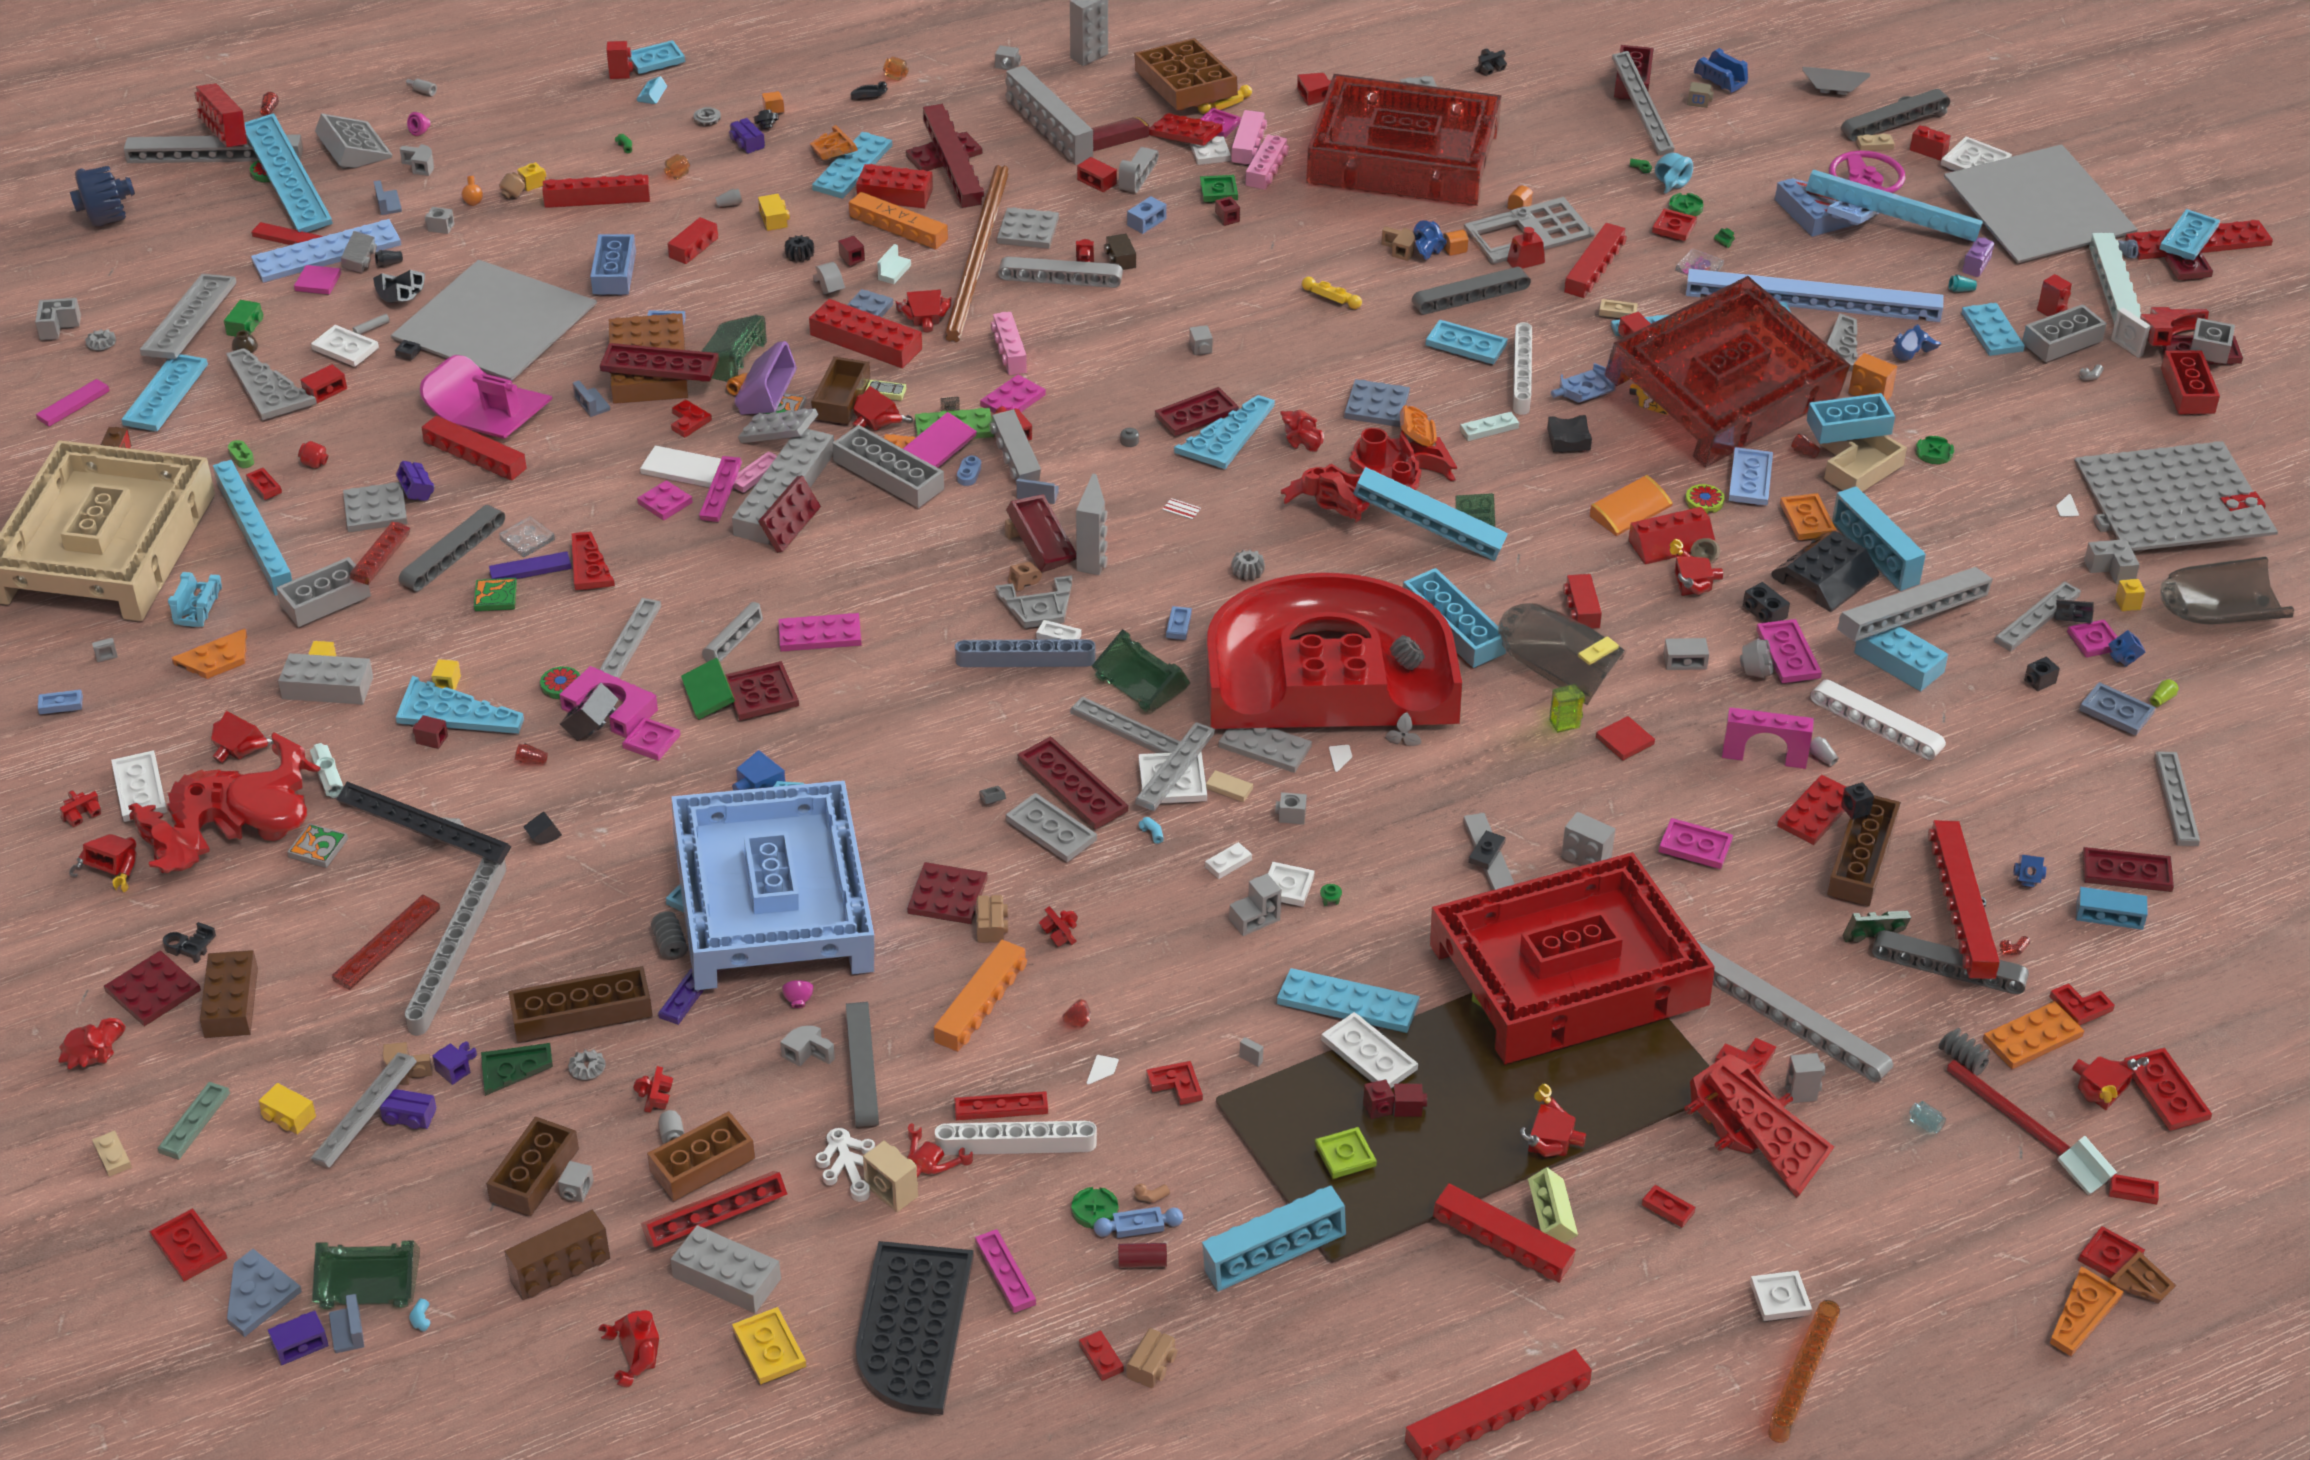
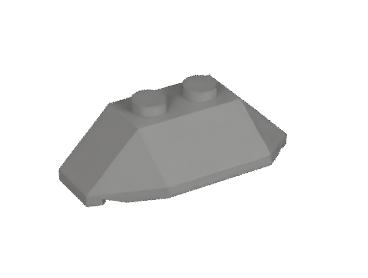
M1802 67L1804 74L1816 89H1820L1821 93H1830V90H1834L1840 95H1847V92L1853 91L1868 79L1871 74Z

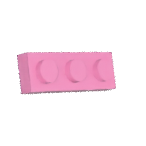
M768 451L738 472L733 488L744 493L759 482L777 456Z

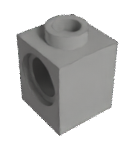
M999 46L995 53V68L1011 70L1020 65L1021 55H1019V48Z
M432 207L425 216L428 231L449 234L454 226L452 209Z
M1281 792V799L1276 801L1275 814H1279V823H1305L1307 794Z
M569 1161L558 1181L560 1196L570 1201L574 1200L583 1203L594 1182L592 1166Z

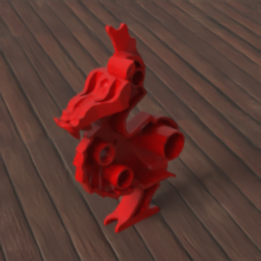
M1367 428L1362 431L1361 438L1355 443L1349 457L1350 468L1357 474L1346 473L1333 464H1329L1325 468H1309L1303 472L1300 479L1291 481L1288 487L1281 489V494L1286 495L1284 504L1289 503L1302 493L1315 496L1316 502L1321 508L1335 509L1341 515L1355 519L1356 523L1361 520V513L1370 506L1369 502L1353 494L1365 467L1417 490L1422 475V470L1419 468L1443 474L1448 480L1456 481L1451 470L1457 469V465L1440 437H1437L1435 446L1428 447L1416 441L1409 443L1403 430L1400 433V438L1391 439L1380 428Z
M273 732L271 735L273 741L272 751L279 756L281 762L277 769L245 775L239 774V771H221L220 769L203 771L201 769L190 775L184 774L179 782L175 781L171 792H167L169 801L167 803V810L171 814L174 827L160 819L163 817V813L153 811L156 809V805L144 807L138 803L129 805V810H132L129 814L130 820H135L139 835L153 846L154 861H149V866L158 868L161 873L183 871L191 868L194 863L199 862V855L210 852L209 846L200 832L201 827L208 822H214L228 839L238 838L241 840V827L245 823L257 828L259 836L265 840L276 841L282 839L288 831L299 828L307 817L304 795L295 794V791L303 788L300 771L305 769L311 772H318L321 770V767L305 758V749L302 746Z

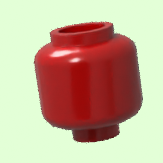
M308 441L306 444L303 443L298 452L300 462L314 469L319 468L321 464L325 465L329 457L326 454L325 446L313 441Z

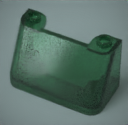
M756 314L725 321L718 326L717 331L701 351L719 353V361L712 379L727 382L730 378L738 376V370L744 367L743 359L754 344L761 347L765 346L767 343L765 317Z
M1122 629L1092 664V668L1096 672L1094 675L1101 682L1104 683L1106 680L1134 699L1145 712L1149 710L1153 712L1183 692L1191 683L1179 666L1174 663H1165L1144 649L1138 641H1132L1131 635Z
M414 1240L401 1241V1247L396 1243H391V1246L344 1247L343 1245H338L336 1247L329 1246L328 1242H316L312 1301L315 1304H319L321 1309H334V1305H347L346 1296L356 1294L358 1305L393 1304V1307H408V1303H412L414 1299L420 1247Z

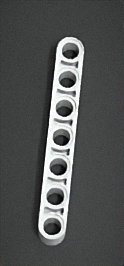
M1525 322L1516 325L1514 338L1513 411L1519 415L1529 413L1531 403L1532 326Z
M1823 680L1810 694L1815 704L1927 760L1934 759L1946 745L1944 738L1938 733L1830 680Z
M1090 1121L949 1123L937 1126L935 1129V1144L944 1151V1155H959L961 1148H965V1155H969L971 1151L973 1154L1090 1152L1097 1145V1128Z

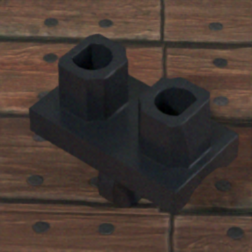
M1487 48L1483 49L1481 55L1478 56L1479 64L1475 67L1476 72L1482 71L1488 76L1493 73L1494 67L1498 71L1504 70L1507 66L1504 59L1505 51L1501 50L1494 53L1493 51L1490 52Z
M2056 600L2055 620L2093 622L2094 602Z

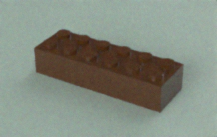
M1874 795L1871 814L1854 820L1849 819L1830 877L1828 896L1870 906L1897 822L1901 802Z
M643 966L508 991L517 1042L653 1017L651 999Z

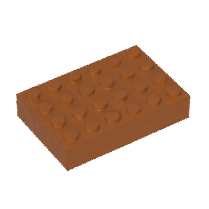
M1195 38L1134 53L1135 71L1176 110H1185L1188 107H1197L1204 103H1213L1220 99H1229L1232 96L1238 95L1237 76Z
M671 313L666 315L616 317L609 319V343L685 350L682 313ZM610 373L613 404L688 398L687 380Z

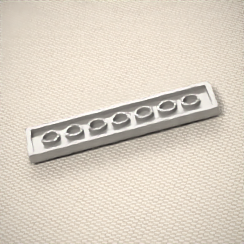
M201 274L140 348L141 356L176 359L235 286L236 278L232 276Z

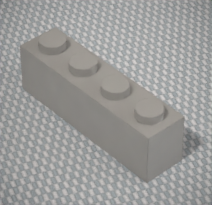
M1014 409L992 415V422L989 424L990 431L996 436L998 448L1002 449L1004 462L1010 467L1011 478L1015 479V481L1017 478L1039 481L1041 468Z

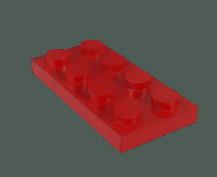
M1172 113L1165 114L1160 120L1149 127V135L1202 146L1223 131L1222 124L1187 118V116H1177Z
M1821 774L1778 820L1777 827L1815 845L1845 812L1841 807V802L1846 786Z
M2165 1047L2124 1058V1061L2130 1059L2137 1061L2142 1057L2149 1058V1063L2146 1066L2141 1064L2137 1070H2133L2132 1078L2169 1131L2211 1120L2212 1112Z

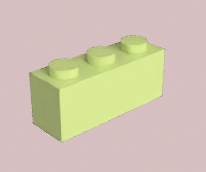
M1547 1167L1528 1178L1541 1231L1563 1243L1578 1236L1564 1179Z

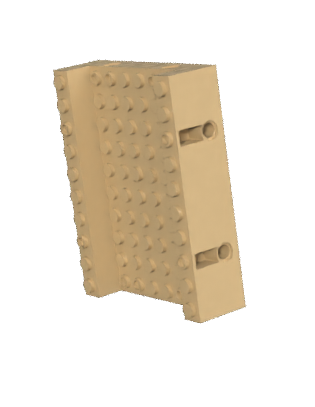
M59 440L0 532V604L9 605L18 589L115 600L119 602L123 619L143 621L215 495L207 458Z

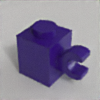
M467 1041L459 1046V1050L451 1043L432 1055L435 1071L451 1085L455 1084L471 1073L468 1061L477 1056L476 1048L469 1050V1042Z

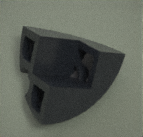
M408 270L397 277L381 273L373 278L374 286L378 295L384 301L391 303L406 302L413 299L422 290L425 273Z

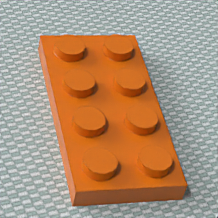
M2054 1001L1985 1033L1983 1041L2011 1069H2014L2083 1037L2084 1030Z

